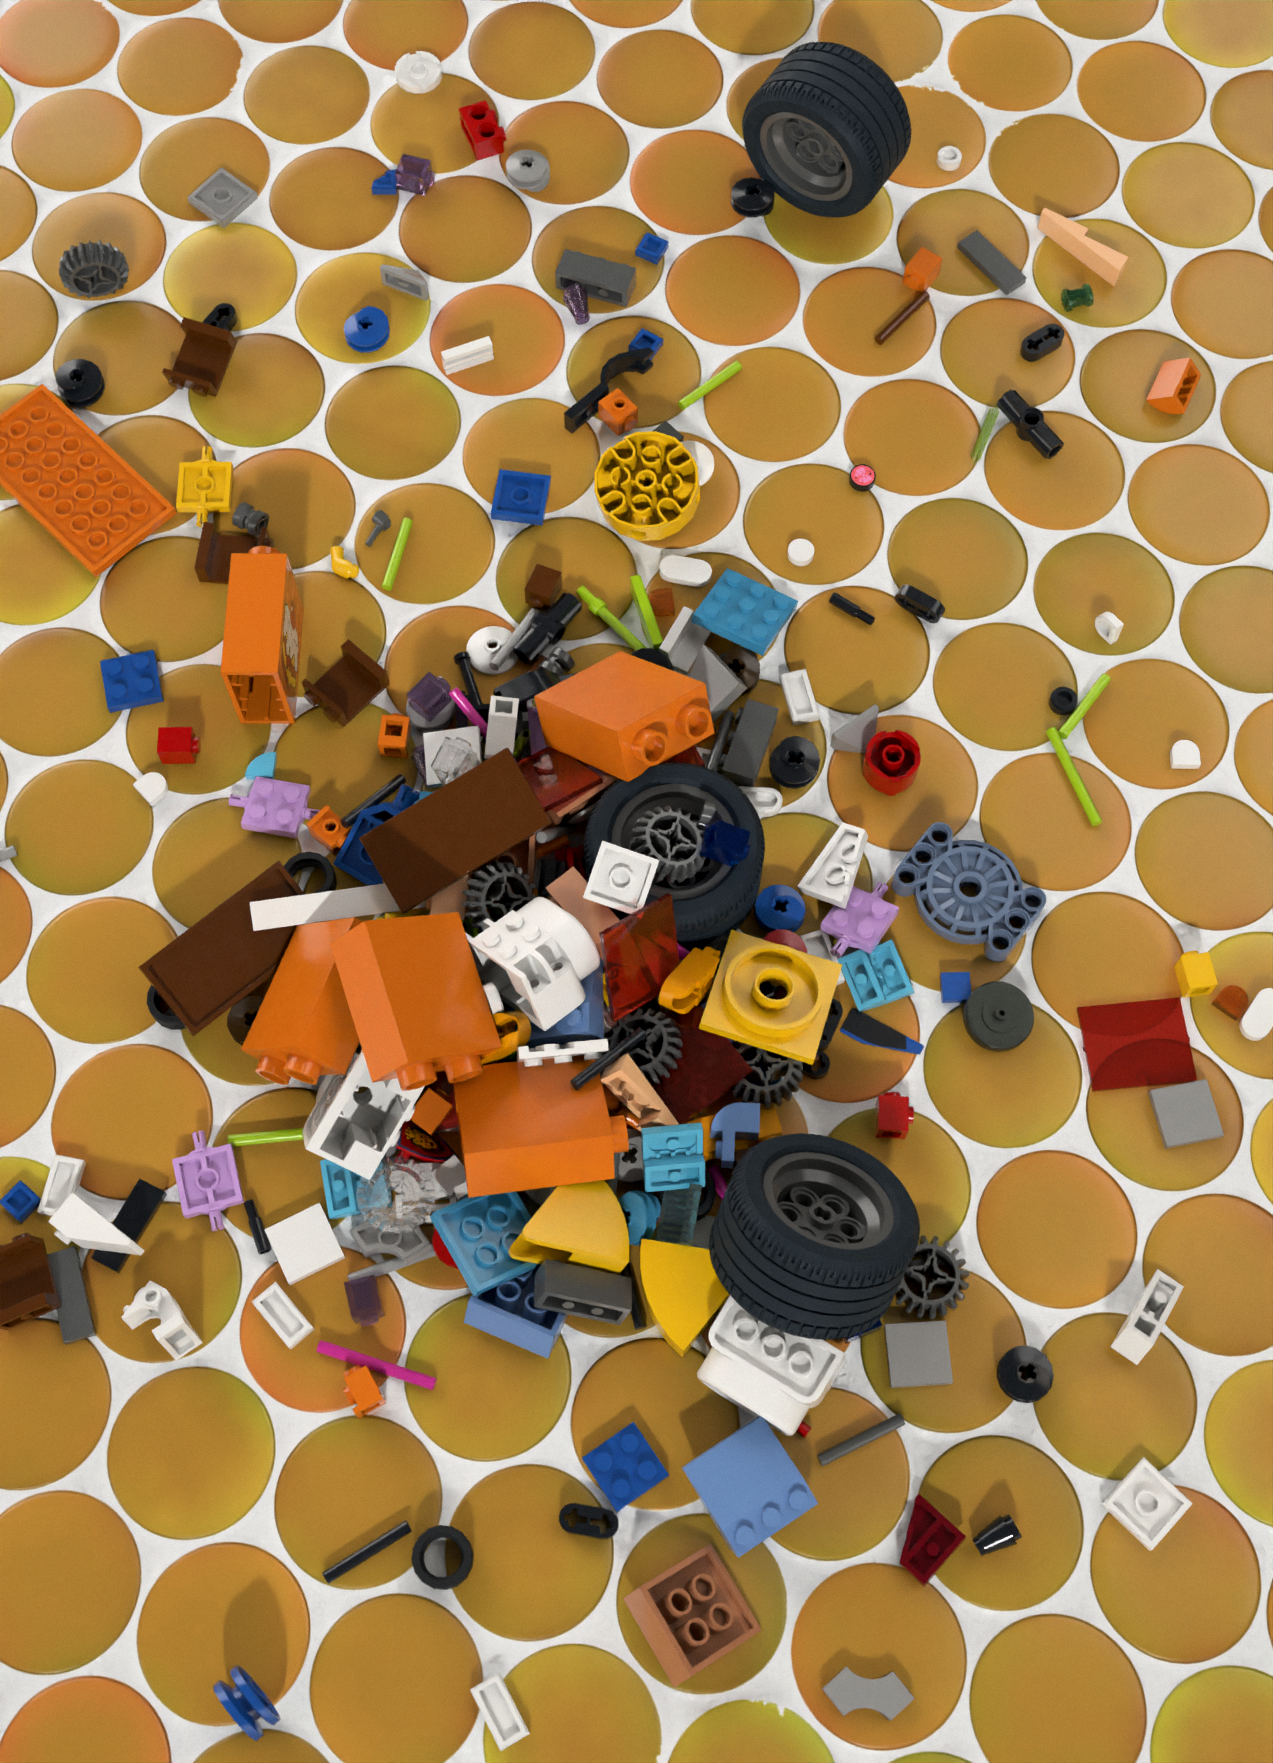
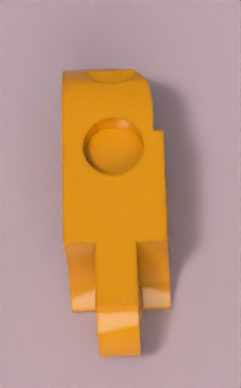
M706 946L703 950L694 947L665 980L659 994V1004L680 1014L688 1013L694 1005L698 1006L713 986L715 971L720 961V951L710 946Z
M510 1011L492 1015L502 1047L480 1059L482 1065L495 1064L516 1051L518 1047L526 1045L531 1036V1025L528 1017L523 1012ZM516 1023L518 1024V1030H517V1031H515V1025H516Z

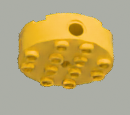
M657 431L635 432L624 437L625 440L618 442L615 446H610L602 454L594 472V492L605 521L620 535L638 541L661 540L679 532L693 518L700 502L699 471L691 453L675 437Z

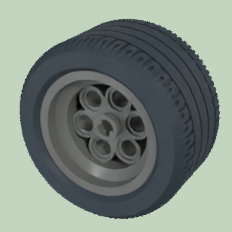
M809 42L790 51L750 99L744 111L742 121L745 147L754 168L761 178L771 183L775 193L791 205L810 214L822 217H847L860 212L868 206L906 156L912 133L911 121L905 101L887 73L859 51L830 42Z
M671 761L670 763H660L659 765L647 768L640 776L629 782L619 779L615 784L613 783L593 808L588 819L584 838L586 882L588 883L602 841L635 851L629 847L632 840L630 833L636 821L646 811H652L657 806L663 810L665 806L670 805L674 812L681 807V814L685 816L691 813L690 820L696 822L698 821L704 800L716 804L713 820L707 834L703 837L704 840L708 841V847L705 849L708 854L704 860L708 864L707 867L701 868L699 871L697 870L692 878H686L685 881L688 884L685 886H677L674 882L668 884L665 877L658 882L657 878L653 879L640 917L609 907L623 923L627 932L634 931L645 937L662 951H665V948L649 937L650 931L654 930V928L666 934L689 952L694 947L701 950L712 941L724 935L729 936L731 929L736 931L750 914L757 899L765 855V839L762 824L756 809L746 794L737 785H734V782L725 778L724 775H720L719 772H714V770H710L707 767L704 768L702 765L697 766V764H686L685 762L673 763ZM655 828V829H653V830H656V831H657L658 829L667 830L666 828ZM671 858L670 860H671V861H684L685 859L680 858V859L678 860V859Z
M802 1133L782 1135L756 1144L737 1163L710 1231V1259L718 1279L731 1297L750 1315L766 1325L787 1334L809 1339L850 1337L868 1330L888 1310L918 1246L920 1236L919 1216L913 1200L901 1181L882 1162L864 1150L844 1141L822 1135Z

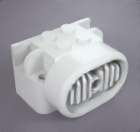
M544 897L534 898L518 911H510L495 923L488 918L481 922L483 932L474 938L465 932L482 986L491 982L495 983L501 1000L516 1011L523 1012L531 1022L544 1031L548 1030L585 1000V991L580 981L595 971L600 965V954L597 946L584 926L573 915Z
M359 1042L346 1075H326L320 1085L316 1096V1105L303 1128L305 1148L370 1180L389 1146L394 1147L401 1133L399 1129L404 1121L408 1122L413 1116L416 1108L414 1104L424 1087L401 1091L398 1078L372 1083ZM359 1087H368L364 1093L358 1094L354 1092H358Z
M730 1295L710 1328L709 1341L712 1348L699 1368L697 1377L710 1389L756 1418L758 1416L763 1417L770 1427L787 1436H792L795 1434L809 1408L818 1406L827 1391L830 1390L838 1372L846 1365V1357L844 1352L822 1339L798 1337L766 1325L750 1315Z

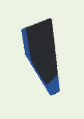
M852 1008L840 1029V1032L862 1044L920 1054L924 1048L922 1044L859 1012L855 1008Z

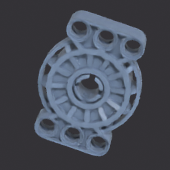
M943 822L933 823L896 868L891 886L893 891L899 896L907 897L914 895L919 915L925 924L937 935L960 944L984 943L986 957L990 961L998 963L1008 958L1038 919L1046 904V895L1041 889L1037 887L1023 889V883L1017 868L1003 852L987 843L975 840L953 841L951 827ZM932 837H942L944 842H937ZM923 856L928 862L921 863L916 857ZM902 876L908 877L912 880V883H904L899 878ZM972 884L977 885L975 889L977 896L967 897L960 891L962 887H971ZM1031 900L1036 903L1037 907H1030L1025 901ZM1009 921L1018 922L1021 928L1012 927ZM993 942L1002 943L1005 946V949L1000 950L995 948Z

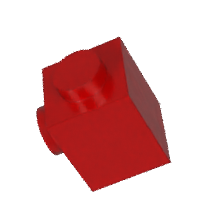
M158 727L157 754L162 764H196V753L201 751L200 737H196L192 727Z
M886 1092L883 1095H879L876 1101L875 1138L905 1139L909 1131V1124H913L914 1108L909 1106V1097L901 1096L898 1092Z

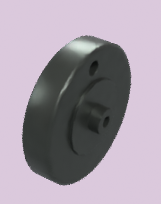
M1000 981L988 982L978 987L966 1000L963 1009V1023L968 1035L976 1044L990 1051L1004 1052L1016 1048L1027 1039L1033 1028L1034 1011L1028 997L1016 986Z

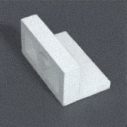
M684 606L661 644L659 651L670 659L673 668L688 674L700 648L705 645L712 632L692 623L694 610Z

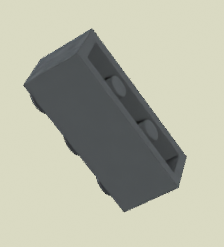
M567 249L564 250L555 272L557 289L624 307L628 306L636 286V268Z
M747 699L744 708L739 707L735 723L738 724L736 732L731 730L726 746L730 747L727 755L722 754L718 770L722 771V775L734 782V785L738 787H754L777 722L779 708Z
M545 1259L535 1274L534 1307L621 1325L632 1311V1278L593 1270L585 1266L570 1265L559 1260Z

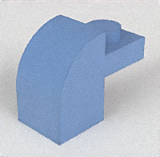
M733 1103L725 1106L716 1114L712 1122L710 1138L722 1139L716 1140L715 1158L721 1159V1168L733 1169L735 1139L758 1140L760 1103Z

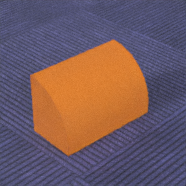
M1183 358L1163 362L1146 399L1151 406L1168 414L1185 413L1201 377L1192 359Z

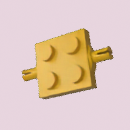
M206 446L202 447L201 460L179 463L176 508L178 513H197L196 525L198 527H202V524L208 521V513L231 512L232 462L212 460L213 448L211 446H207V448Z

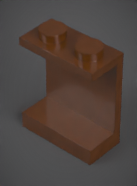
M183 317L180 327L186 334L173 369L164 368L162 373L169 381V385L182 390L185 387L192 389L195 394L206 397L207 394L216 397L237 340L231 331Z
M204 522L194 567L199 582L229 584L231 553H248L251 548L256 546L274 547L273 539L269 537L267 528L261 527L259 538L219 535L214 523Z
M349 639L341 645L343 657L314 684H311L307 679L302 681L305 699L311 705L321 707L324 715L331 722L335 723L337 721L343 727L390 685L387 671Z
M24 1233L13 1237L11 1243L4 1246L0 1245V1329H12L61 1308L44 1239L32 1236L30 1233Z

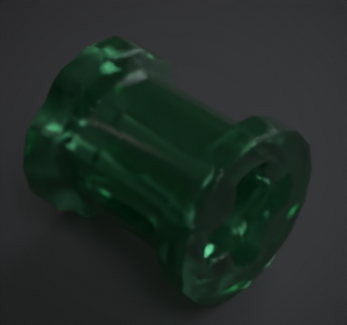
M1088 283L1083 284L1081 288L1062 290L1061 300L1065 311H1072L1074 307L1082 305L1086 307L1093 305V292Z

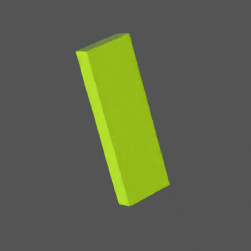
M639 574L631 576L630 592L649 647L659 651L663 639L642 578Z

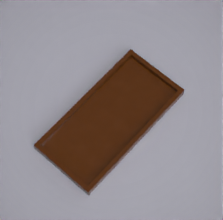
M506 747L359 839L402 913H406L551 825L552 821L511 751Z
M280 861L274 863L138 967L192 1036L198 1034L276 973L297 925L253 931L250 902L305 895Z

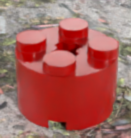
M895 730V732L882 731L874 735L868 742L862 764V775L867 783L875 790L888 796H894L908 789L916 779L921 762L920 748L917 741L908 733Z

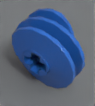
M367 306L346 320L344 325L345 339L353 350L361 353H370L380 349L389 338L390 328L387 316L376 307Z
M772 885L763 889L757 896L754 908L757 923L763 930L769 933L776 929L788 930L794 933L802 926L806 912L805 903L801 895L792 887L785 885Z

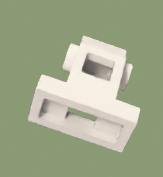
M149 1281L145 1287L136 1293L134 1301L130 1306L126 1305L123 1309L125 1313L121 1318L132 1330L149 1319H161V1325L153 1329L152 1332L157 1341L175 1360H178L203 1343L175 1298L167 1289L152 1281Z

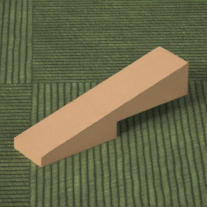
M1047 208L1043 209L1037 228L1112 286H1115L1124 272L1128 256L1086 237L1088 228Z
M628 1053L619 1057L604 1069L600 1081L640 1119L637 1125V1129L640 1132L641 1128L680 1125Z

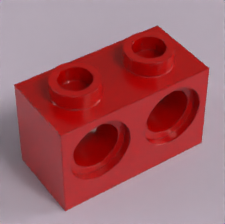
M486 100L458 108L460 126L477 161L504 153L505 131L502 126H498L495 110L489 108Z

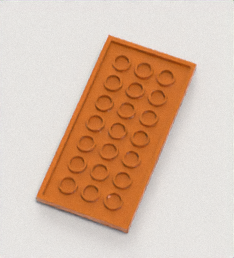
M43 384L39 385L0 415V486L95 578L177 514L175 508Z

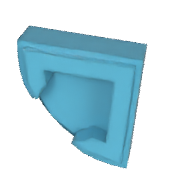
M268 752L256 757L246 769V779L255 780L256 776L274 779L277 762L276 752Z

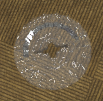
M389 1156L381 1160L370 1180L361 1176L356 1193L357 1205L363 1218L374 1228L393 1234L405 1233L419 1227L429 1217L435 1203V1186L431 1175L428 1174L424 1166L416 1163L414 1159H406L403 1156ZM403 1181L401 1194L404 1197H398L389 1208L391 1203L389 1189L395 1190Z

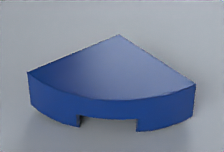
M397 169L386 171L385 175L381 176L378 180L375 179L371 188L372 194L397 195Z

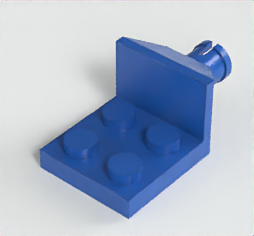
M401 784L399 792L392 802L381 803L361 810L333 864L367 886L383 884L382 877L359 838L414 805V802L419 799L420 793L418 791L413 793V788Z

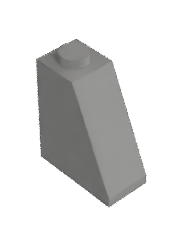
M705 645L700 648L689 677L705 683L712 722H714L747 689V686L712 649Z

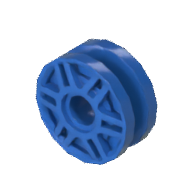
M236 1665L230 1670L236 1686L232 1689L228 1684L219 1680L213 1686V1689L224 1708L240 1728L254 1741H258L264 1735L258 1719L262 1717L269 1724L275 1725L281 1718L260 1686L242 1667Z

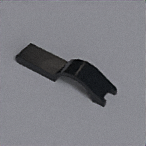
M648 347L620 353L610 358L602 367L600 384L564 413L565 429L573 434L598 413V401L609 394L608 383L616 375L624 372L645 374L653 367V363L647 359L653 355L654 351Z
M535 670L524 673L494 688L493 694L494 696L519 698V708L528 700L533 699L535 695L575 674L558 676L556 673L548 670Z

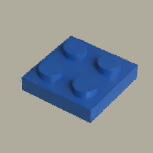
M499 469L491 509V519L543 526L551 476Z
M154 650L100 661L107 707L110 713L164 701Z
M634 1422L582 1457L583 1462L617 1513L669 1477L668 1472Z

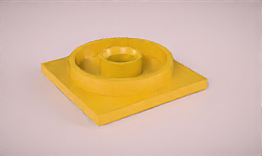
M731 929L699 1029L813 1065L842 964ZM763 982H770L775 986H783L787 991V995L780 1000L770 999L761 993L759 986Z

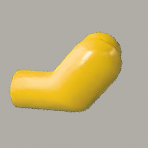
M332 547L330 552L333 572L347 579L349 577L356 578L359 574L358 565L344 559L343 547Z

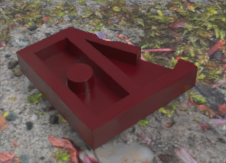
M920 1494L915 1498L899 1564L925 1587L964 1542L966 1536Z

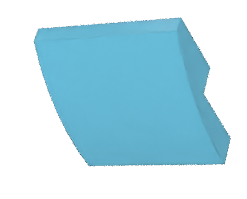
M892 939L877 945L871 954L860 949L837 959L839 964H842V972L859 1012L882 1006L915 993Z
M701 1123L641 1128L645 1192L705 1187V1159L703 1156V1128Z
M385 1155L370 1180L327 1159L320 1161L330 1219L355 1216L393 1207Z

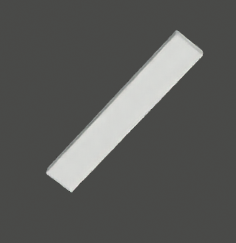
M386 884L250 902L253 931L401 911ZM426 901L414 907L413 909L426 907Z

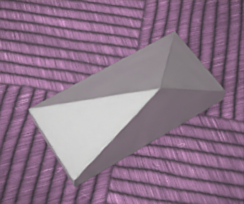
M381 265L382 284L422 300H428L427 281L418 270Z
M876 704L835 731L832 734L830 746L834 750L865 754L868 742L875 735L879 707Z

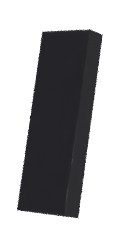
M139 1179L112 1224L137 1244L167 1196V1193ZM95 1250L91 1258L107 1268L120 1273L131 1254Z

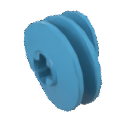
M634 1190L622 1195L618 1202L625 1216L629 1234V1245L640 1246L641 1239L649 1240L652 1237L660 1216L661 1205L653 1193Z

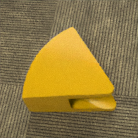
M605 1180L557 1186L525 1225L521 1234L510 1246L508 1253L513 1259L540 1265L543 1264L545 1259L559 1260L566 1264L579 1267L585 1266L593 1270L619 1275L629 1263L630 1245L625 1216L620 1203Z
M641 1239L640 1281L647 1310L662 1337L683 1357L722 1310L730 1294L721 1284L715 1273L709 1249Z

